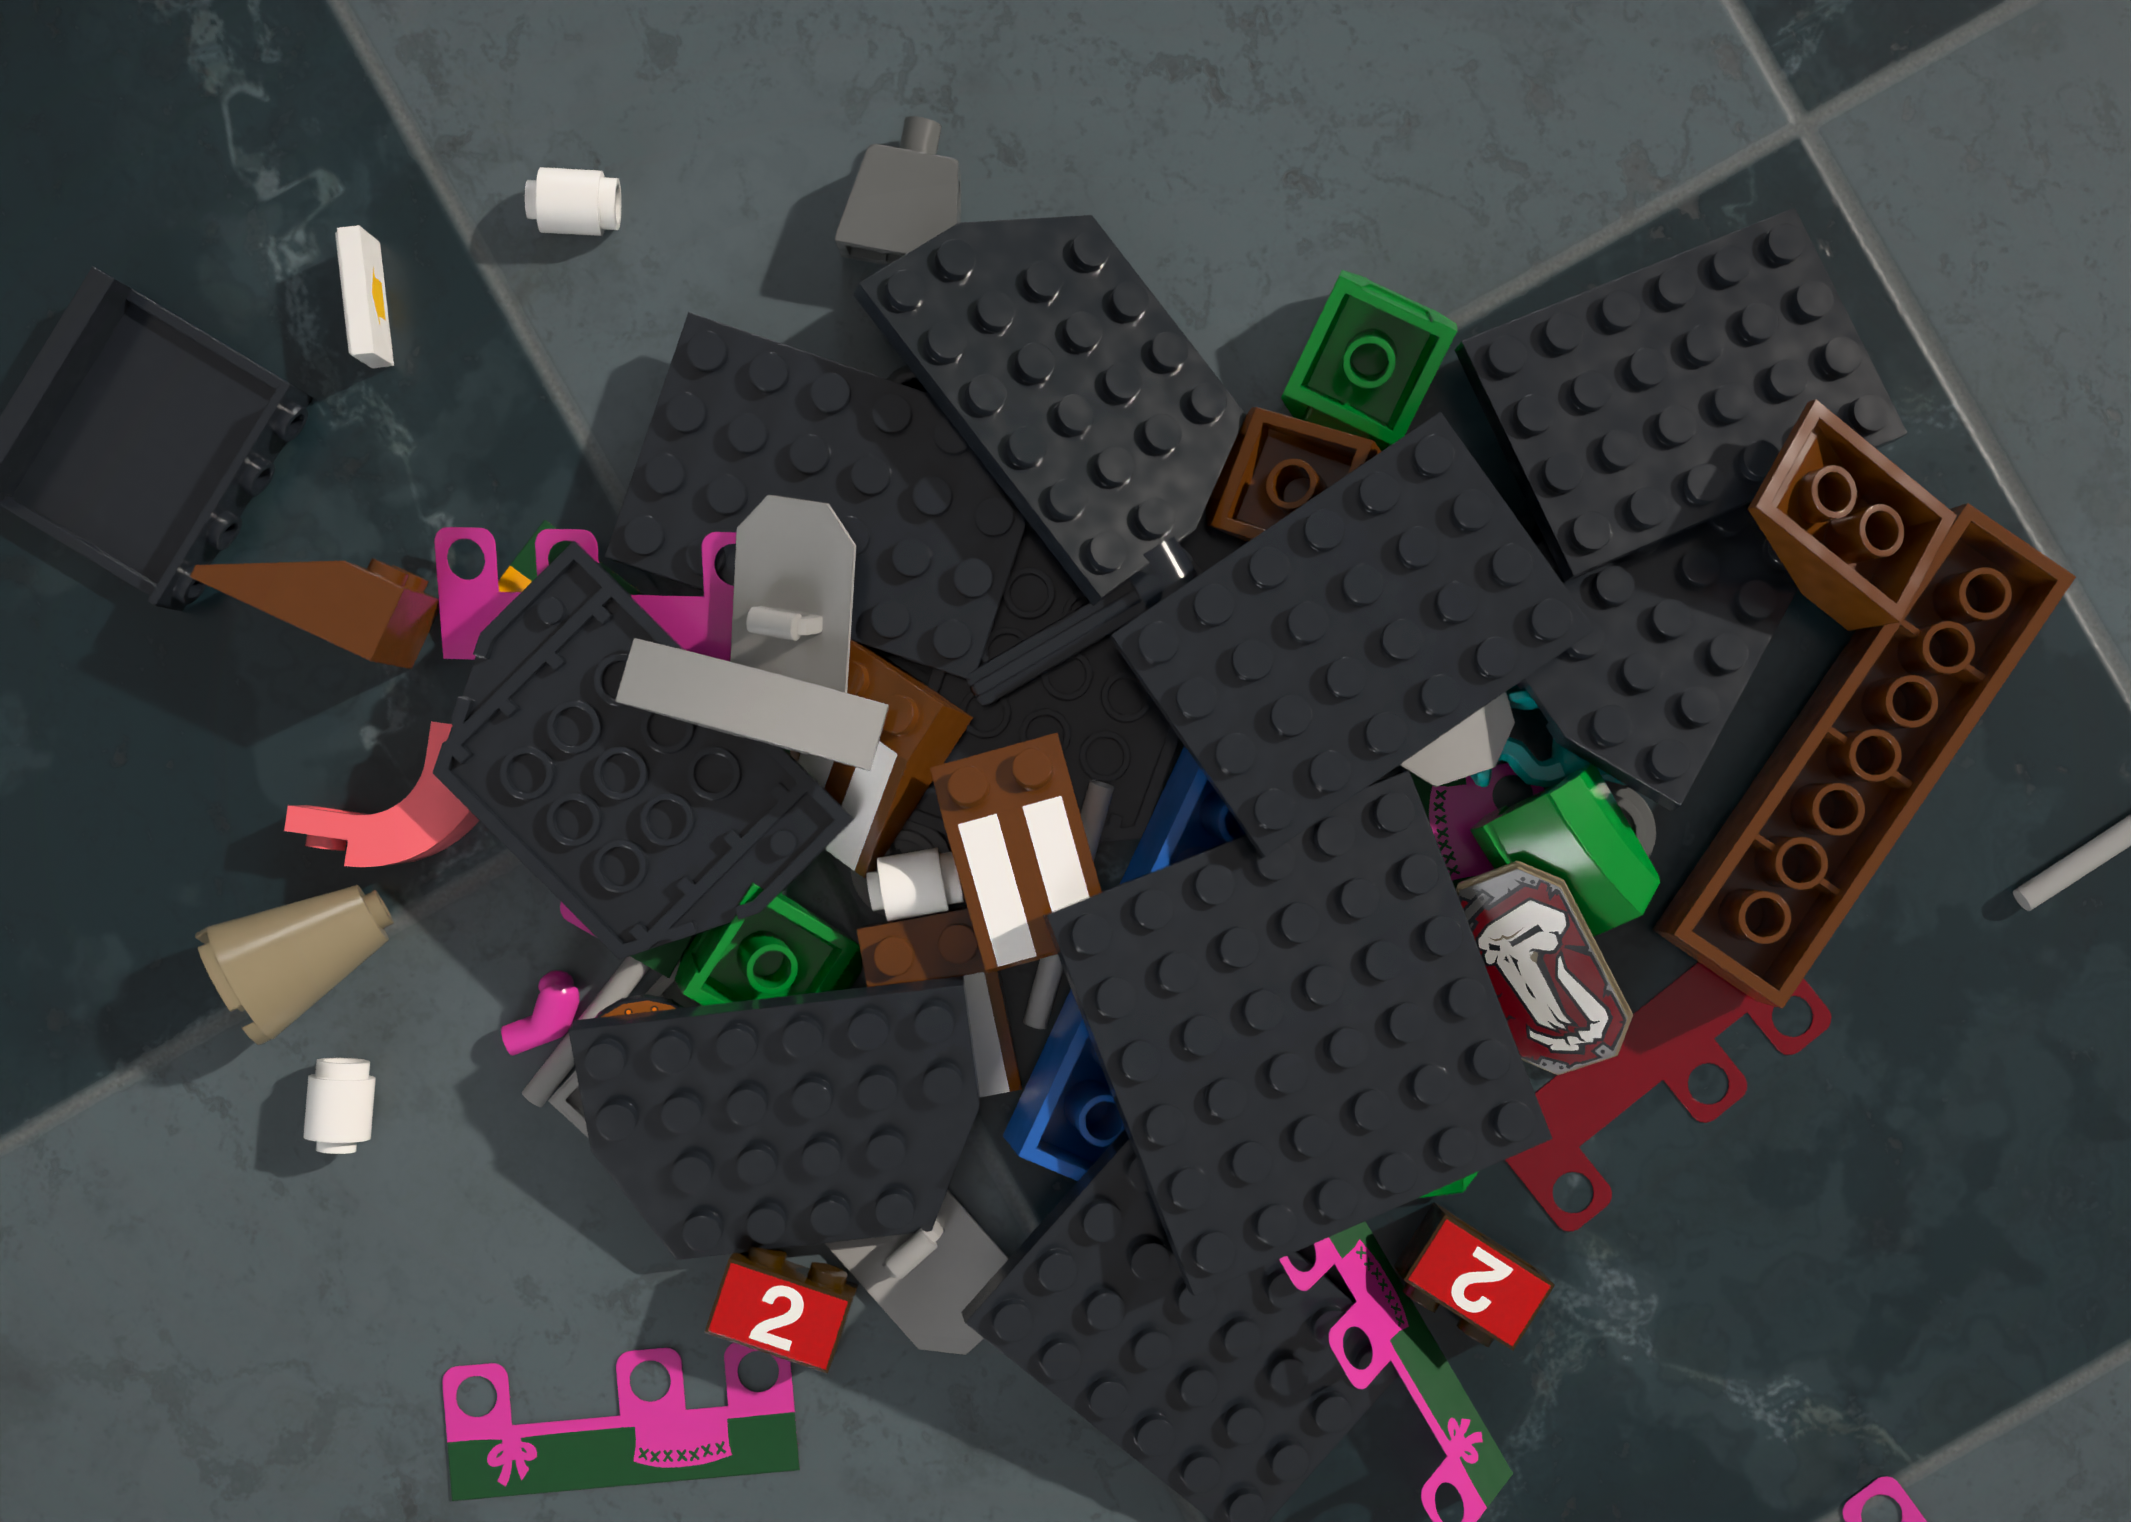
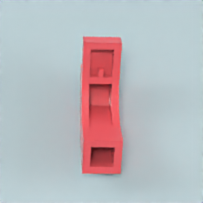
M431 721L422 774L409 795L394 807L380 813L367 814L312 805H288L284 831L307 834L305 846L320 849L345 851L348 840L344 866L350 867L404 864L430 857L448 848L466 835L480 821L433 774L442 743L447 741L452 724Z

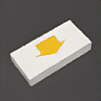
M360 225L337 228L335 236L349 354L371 368L394 366L380 242Z

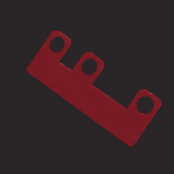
M1697 962L1633 1014L1618 1056L1557 1075L1535 1093L1553 1139L1505 1159V1161L1559 1228L1570 1232L1578 1230L1608 1206L1612 1199L1611 1187L1579 1147L1662 1080L1669 1086L1694 1119L1703 1123L1715 1120L1745 1095L1747 1081L1714 1038L1745 1013H1748L1779 1052L1785 1055H1793L1801 1051L1827 1030L1831 1023V1013L1803 978L1792 996L1801 997L1810 1005L1813 1013L1811 1026L1805 1033L1799 1036L1790 1037L1783 1035L1773 1024L1772 1012L1774 1006L1755 1001L1712 970ZM1711 1063L1725 1071L1729 1087L1726 1095L1719 1102L1703 1104L1695 1100L1690 1094L1688 1079L1691 1072L1699 1065ZM1565 1173H1581L1590 1180L1593 1186V1199L1590 1205L1581 1212H1565L1554 1201V1184Z

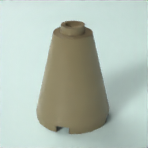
M355 885L215 924L197 932L195 938L204 943V945L198 947V951L209 977L230 1012L238 1009L240 1012L247 1011L254 1022L242 1027V1029L257 1045H263L277 1037L388 942L389 938L384 928L394 924V921L376 890L365 895L361 888Z

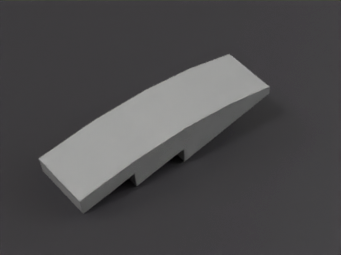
M637 638L633 640L615 700L617 703L741 738L746 737L871 771L889 709L888 704Z

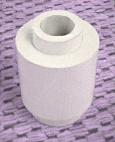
M540 167L537 180L526 181V216L528 219H537L538 228L541 233L603 236L604 230H619L621 222V186L619 178H606L603 171Z
M939 848L877 858L878 871L866 873L872 910L884 909L888 922L948 912V905L964 902L962 886L952 852L940 854Z
M321 1058L316 1060V1072L308 1076L303 1138L317 1141V1152L330 1154L354 1153L357 1149V1142L371 1139L376 1078L369 1075L370 1061L355 1058Z

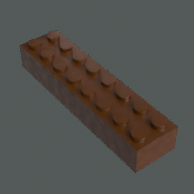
M1969 503L1950 509L1957 517L1901 622L1862 628L1855 631L1652 929L1757 1002L1783 1009L2076 578L2075 575Z

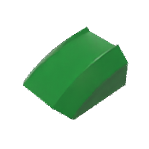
M1341 270L1287 383L1281 400L1293 418L1373 440L1380 450L1383 451L1405 436L1457 333V324L1439 312L1374 283L1366 277Z
M1591 763L1572 772L1561 782L1510 807L1505 805L1485 815L1470 829L1494 869L1520 861L1563 879L1593 937L1642 916L1660 884L1657 871L1599 770Z
M752 882L738 905L752 902L764 889ZM781 893L764 911L740 920L736 914L730 923L697 933L690 946L683 953L675 981L683 995L703 1006L850 989L861 973L862 956L858 942Z

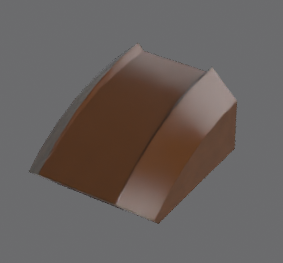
M1252 407L1246 414L1205 507L1207 526L1249 542L1382 451L1373 440L1262 408Z

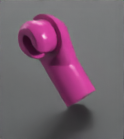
M561 970L546 973L538 984L540 993L538 994L533 1014L501 1027L502 1039L510 1055L513 1056L559 1039L568 1032L579 1005V991L574 986L573 977L569 973Z

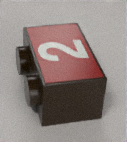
M1435 1202L1394 1264V1268L1399 1275L1407 1282L1402 1289L1407 1296L1431 1312L1435 1313L1440 1304L1461 1317L1456 1326L1488 1348L1495 1339L1514 1351L1555 1286L1542 1271Z
M750 1245L748 1252H733L728 1260L704 1333L828 1374L859 1284L847 1281L848 1274L845 1271L829 1264L812 1262L810 1268L787 1261L785 1260L787 1253L781 1249L766 1250Z

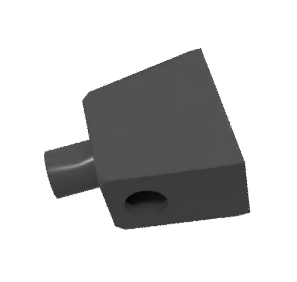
M906 117L899 148L880 144H871L867 148L836 231L835 242L841 257L889 265L955 224L961 223V173L959 161L937 155L942 128L939 123L923 117Z

